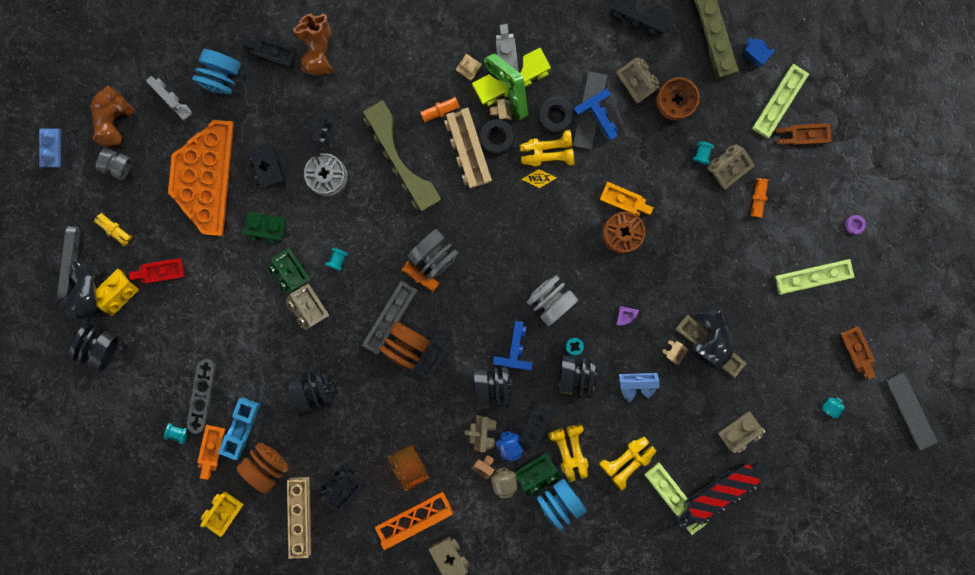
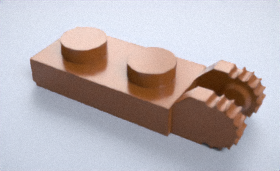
M830 123L792 125L791 127L776 128V133L779 134L791 132V139L777 140V145H806L832 142Z

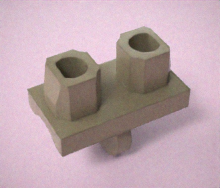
M476 415V424L471 423L470 430H465L464 435L470 436L469 443H474V450L486 452L488 449L495 448V439L487 437V430L495 431L496 421L485 416Z

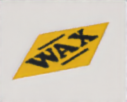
M538 169L521 180L541 188L556 179V177Z

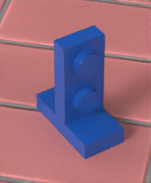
M606 88L576 106L573 112L578 117L590 109L610 142L618 136L616 134L618 130L613 122L610 123L607 119L608 113L604 106L599 105V103L611 96Z
M515 321L509 358L494 356V365L531 370L532 362L517 360L518 356H522L523 345H520V339L525 337L526 326H523V322Z

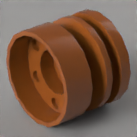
M676 77L667 81L660 88L656 97V105L663 117L678 121L688 117L696 110L700 94L692 81ZM675 95H677V98H681L678 105H676V102H672Z
M619 212L613 215L604 224L602 230V239L605 245L611 251L618 254L628 253L637 249L643 243L645 237V226L642 220L631 212ZM624 228H627V233L629 235H625L624 237H622V232L620 231V229L623 230Z
M396 321L389 331L396 337L395 340L385 338L384 341L390 345V348L381 345L379 350L396 364L413 370L416 365L409 361V359L412 358L415 361H419V357L414 354V351L424 352L430 341Z
M259 442L255 446L256 450L250 451L254 460L246 457L236 468L239 474L251 486L267 494L276 484L272 475L280 479L283 476L282 472H287L289 466L279 453L264 443Z

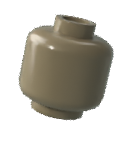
M508 468L498 469L491 477L493 492L500 498H509L517 491L516 474L508 470Z

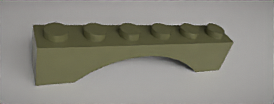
M694 0L705 31L710 61L716 81L734 76L738 72V67L718 1Z
M382 100L363 111L366 116L363 118L368 128L372 126L375 131L372 134L377 144L382 143L385 148L382 151L387 161L391 159L395 165L392 167L395 175L402 177L404 183L401 185L405 192L412 194L414 199L411 202L415 209H420L424 212L440 203L442 200L433 184L413 174L400 160L393 141L394 118L385 102Z

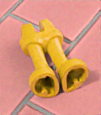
M565 130L562 137L556 140L539 142L538 139H530L528 142L519 145L520 152L534 151V155L521 157V163L535 167L540 166L541 162L561 160L565 161L567 165H575L573 149L543 153V150L572 147L571 131Z
M582 425L566 427L573 458H571L566 444L564 429L548 433L549 440L555 441L558 444L563 461L561 470L569 482L576 481L574 467H578L577 470L581 479L588 476V460L582 456L579 445V434L584 431Z
M646 437L633 440L628 445L629 449L617 460L612 462L602 460L599 463L600 467L608 476L612 477L611 480L621 491L626 488L628 477L641 465H648L656 453L653 446L647 448L643 453H639L649 443ZM634 458L628 467L613 476L625 463Z

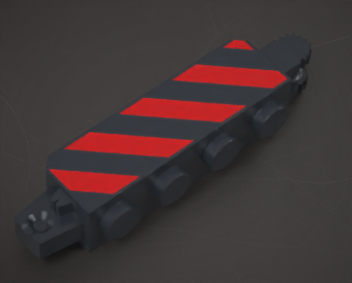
M756 462L752 466L740 463L685 500L683 505L685 510L675 518L676 522L682 529L694 523L698 525L706 524L711 520L710 517L712 515L725 511L728 504L731 502L734 504L743 498L742 495L746 492L751 493L758 488L757 485L762 482L760 478L769 472V465L765 462Z

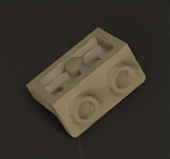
M640 58L633 59L616 72L637 104L660 89L657 78L654 75L651 76L647 70L649 68L647 63Z
M734 145L729 147L723 155L712 160L707 169L713 173L723 189H727L755 165L744 148Z
M309 283L286 298L288 309L294 312L297 317V323L305 331L329 316Z
M747 411L719 431L718 434L732 453H741L747 448L746 445L748 443L761 439L763 437L762 433L765 430L759 425L751 412Z

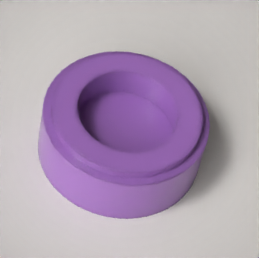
M854 215L846 220L845 228L850 234H860L865 230L866 222L863 217Z

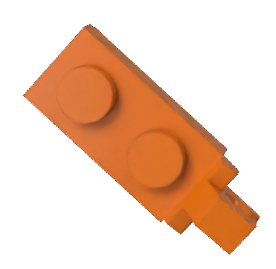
M206 425L197 462L199 463L198 467L202 468L201 479H210L211 471H216L220 458L218 452L225 436V428Z

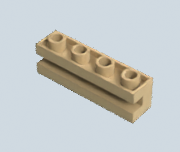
M469 108L462 109L457 113L446 114L445 126L447 132H452L453 138L450 141L453 150L457 149L459 156L456 157L459 168L463 167L465 174L462 175L465 186L469 185V188L473 189L492 183Z
M310 477L289 478L287 480L289 559L309 558V555H311Z

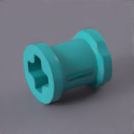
M698 141L697 145L699 147L696 156L693 157V161L709 165L710 153L715 146L707 142Z
M333 247L330 260L325 265L341 271V265L345 256H348V253Z
M570 338L566 342V351L568 353L579 355L583 351L584 345L580 339ZM578 342L577 346L579 349L571 351L570 343Z
M169 423L164 433V440H175L183 445L188 434V428H178Z

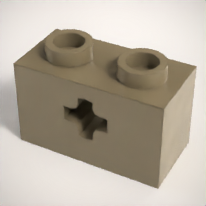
M450 536L431 545L429 551L442 575H465L468 573L467 567L469 563L465 556L461 557L458 550L460 547L456 539L452 540ZM447 555H449L450 557L454 556L452 563L450 560L446 561Z

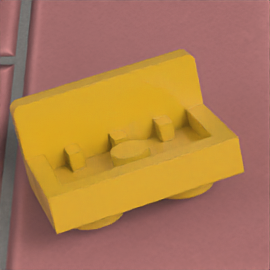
M117 269L96 289L98 307L113 316L139 289L128 280L121 270Z
M226 491L221 495L217 494L211 502L213 507L210 511H205L201 517L203 522L200 524L202 528L207 527L220 537L224 535L244 505Z

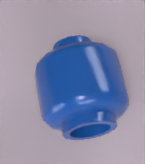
M507 431L500 435L496 446L502 459L515 461L521 457L524 447L522 442H519L520 436L518 434Z

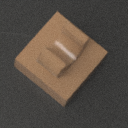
M487 455L483 462L478 459L471 469L488 479L494 472V469L490 467L494 459Z

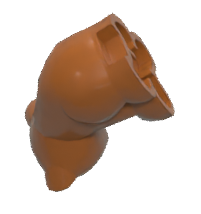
M312 13L307 14L300 19V24L293 29L295 36L298 39L304 40L308 50L301 59V70L313 76L325 73L330 74L333 72V68L328 63L325 53L332 31L326 14H321L320 16H313Z
M109 85L98 92L91 102L92 122L94 125L92 140L102 147L120 145L122 136L113 125V121L122 114L130 116L136 112Z

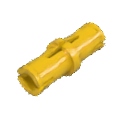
M103 213L97 216L99 219L95 218L94 223L104 229L109 237H114L123 246L129 243L127 240L130 241L132 237L119 228V224L113 223Z

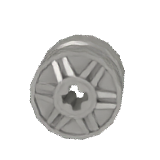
M321 153L320 157L313 156L307 162L304 169V178L307 185L314 192L328 197L339 194L345 188L348 181V172L344 164L336 156ZM323 170H326L330 173L327 175L326 179L323 176H321V174H323Z
M557 275L540 285L527 301L529 305L536 300L539 302L533 308L534 311L542 307L545 309L540 317L548 326L554 323L578 301L571 291H567L564 294L560 293L565 285L564 283H561L557 288L554 286L560 279Z

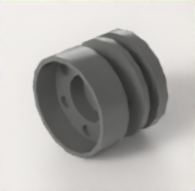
M437 229L426 236L407 256L415 266L423 261L425 262L421 272L425 273L430 268L432 271L426 276L429 280L442 274L459 254L456 249L450 254L447 253L452 247L451 244L446 245L444 248L440 246L445 237Z

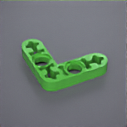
M496 54L485 57L484 63L487 70L507 85L510 110L513 117L517 121L524 119L528 116V108L522 75Z

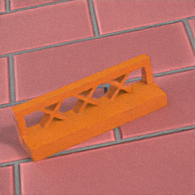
M441 492L375 526L381 539L380 544L386 550L453 515V510L444 492ZM442 498L446 507L441 510L433 509V502ZM419 508L429 510L427 517L424 519L415 517L416 511ZM407 517L412 519L410 526L406 528L398 526L400 518ZM385 526L394 527L393 535L385 538L381 528Z

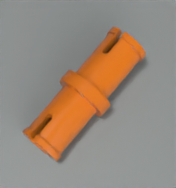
M453 97L445 102L435 103V106L421 111L420 114L424 123L439 116L442 118L445 116L444 114L460 107L456 97Z
M757 178L755 194L752 195L754 200L750 216L763 218L764 204L768 198L766 197L769 180Z
M409 261L401 270L412 277L415 283L422 284L432 293L439 284L433 278L429 280L426 277V273H422L419 268Z

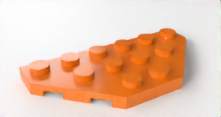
M213 120L205 129L187 141L182 148L175 151L171 157L168 193L204 235L223 236L234 129V122Z

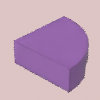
M620 306L616 325H626L632 322L638 315L639 310Z

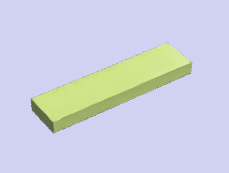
M792 64L752 127L754 131L769 139L809 76V73Z
M850 259L774 276L779 295L855 278Z
M659 462L644 473L676 516L685 510L683 505L684 501L688 498ZM694 523L686 527V529L693 535L706 524L698 525Z

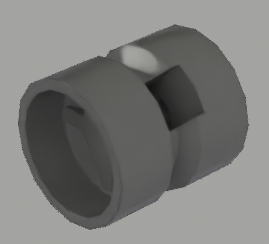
M105 147L97 158L95 168L104 174L110 173L112 177L122 181L129 173L132 158L123 154L117 156V152Z

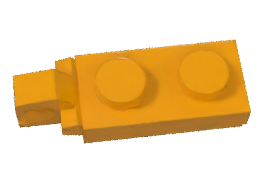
M609 182L606 183L600 197L601 201L638 216L641 212L650 216L653 211V207L646 205V199H643L642 196Z

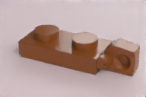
M856 326L840 333L858 373L862 372L866 380L876 377L872 369L875 366V360L860 327Z

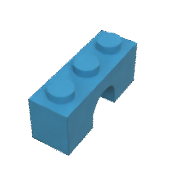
M244 397L238 399L232 415V425L224 436L218 454L234 460L241 458L260 408V403Z

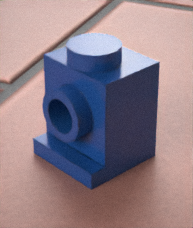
M750 38L743 46L745 50L742 54L760 68L775 50L773 48L771 50L767 49V44L762 40Z

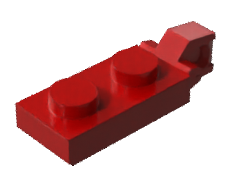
M182 258L142 264V266H139V271L129 272L130 280L141 279V283H153L184 278Z

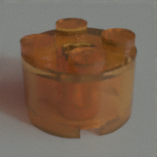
M413 445L407 446L388 456L393 467L396 466L393 471L397 479L402 478L400 482L405 491L429 479L426 468L422 464L420 456Z

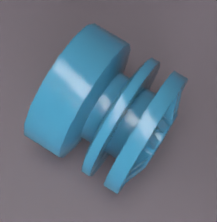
M203 49L199 62L205 65L206 68H196L195 71L203 76L193 75L192 81L209 91L230 95L232 89L225 86V84L234 86L235 82L227 77L228 75L237 76L241 63L224 54Z
M564 478L553 485L557 493L555 496L549 491H545L549 498L548 501L541 495L537 497L545 516L560 531L564 529L560 520L564 519L568 525L571 524L567 515L571 513L578 519L587 512Z

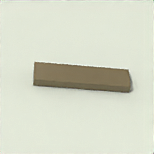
M686 315L675 328L677 332L693 345L696 343L705 344L708 341L709 333L689 315ZM733 352L729 362L721 368L733 378H736L747 363Z

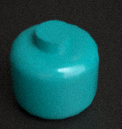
M831 397L828 398L822 409L827 415L837 419L843 413L845 407L841 399Z

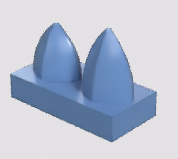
M39 129V167L61 168V129Z
M657 373L619 374L621 392L628 402H631L635 397L637 389H641L642 394L650 398L655 393L656 388H659L660 381Z

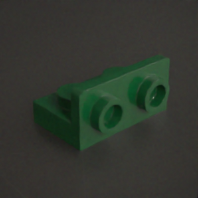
M248 212L245 230L242 231V234L247 235L246 239L258 241V237L266 238L265 242L277 244V240L283 241L286 218Z
M290 248L274 256L267 263L269 273L275 276L279 288L287 295L311 280Z
M547 453L514 472L527 496L538 494L543 487L555 484L558 478L561 477Z

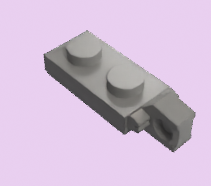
M507 24L500 25L501 35L496 36L497 56L519 72L515 38L513 34H509Z
M150 76L147 79L148 85L183 121H186L193 114L187 105L178 103L179 98L173 92L168 93L164 89L166 85L159 78L155 80Z

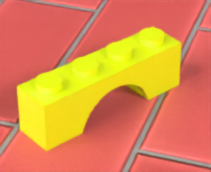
M541 48L523 56V68L520 74L524 79L525 88L532 84V80L536 78L541 80L549 75L548 72H550L551 67ZM490 74L472 83V87L482 106L488 105L489 107L496 104L498 98L502 96L505 98L509 97L507 85L493 78Z

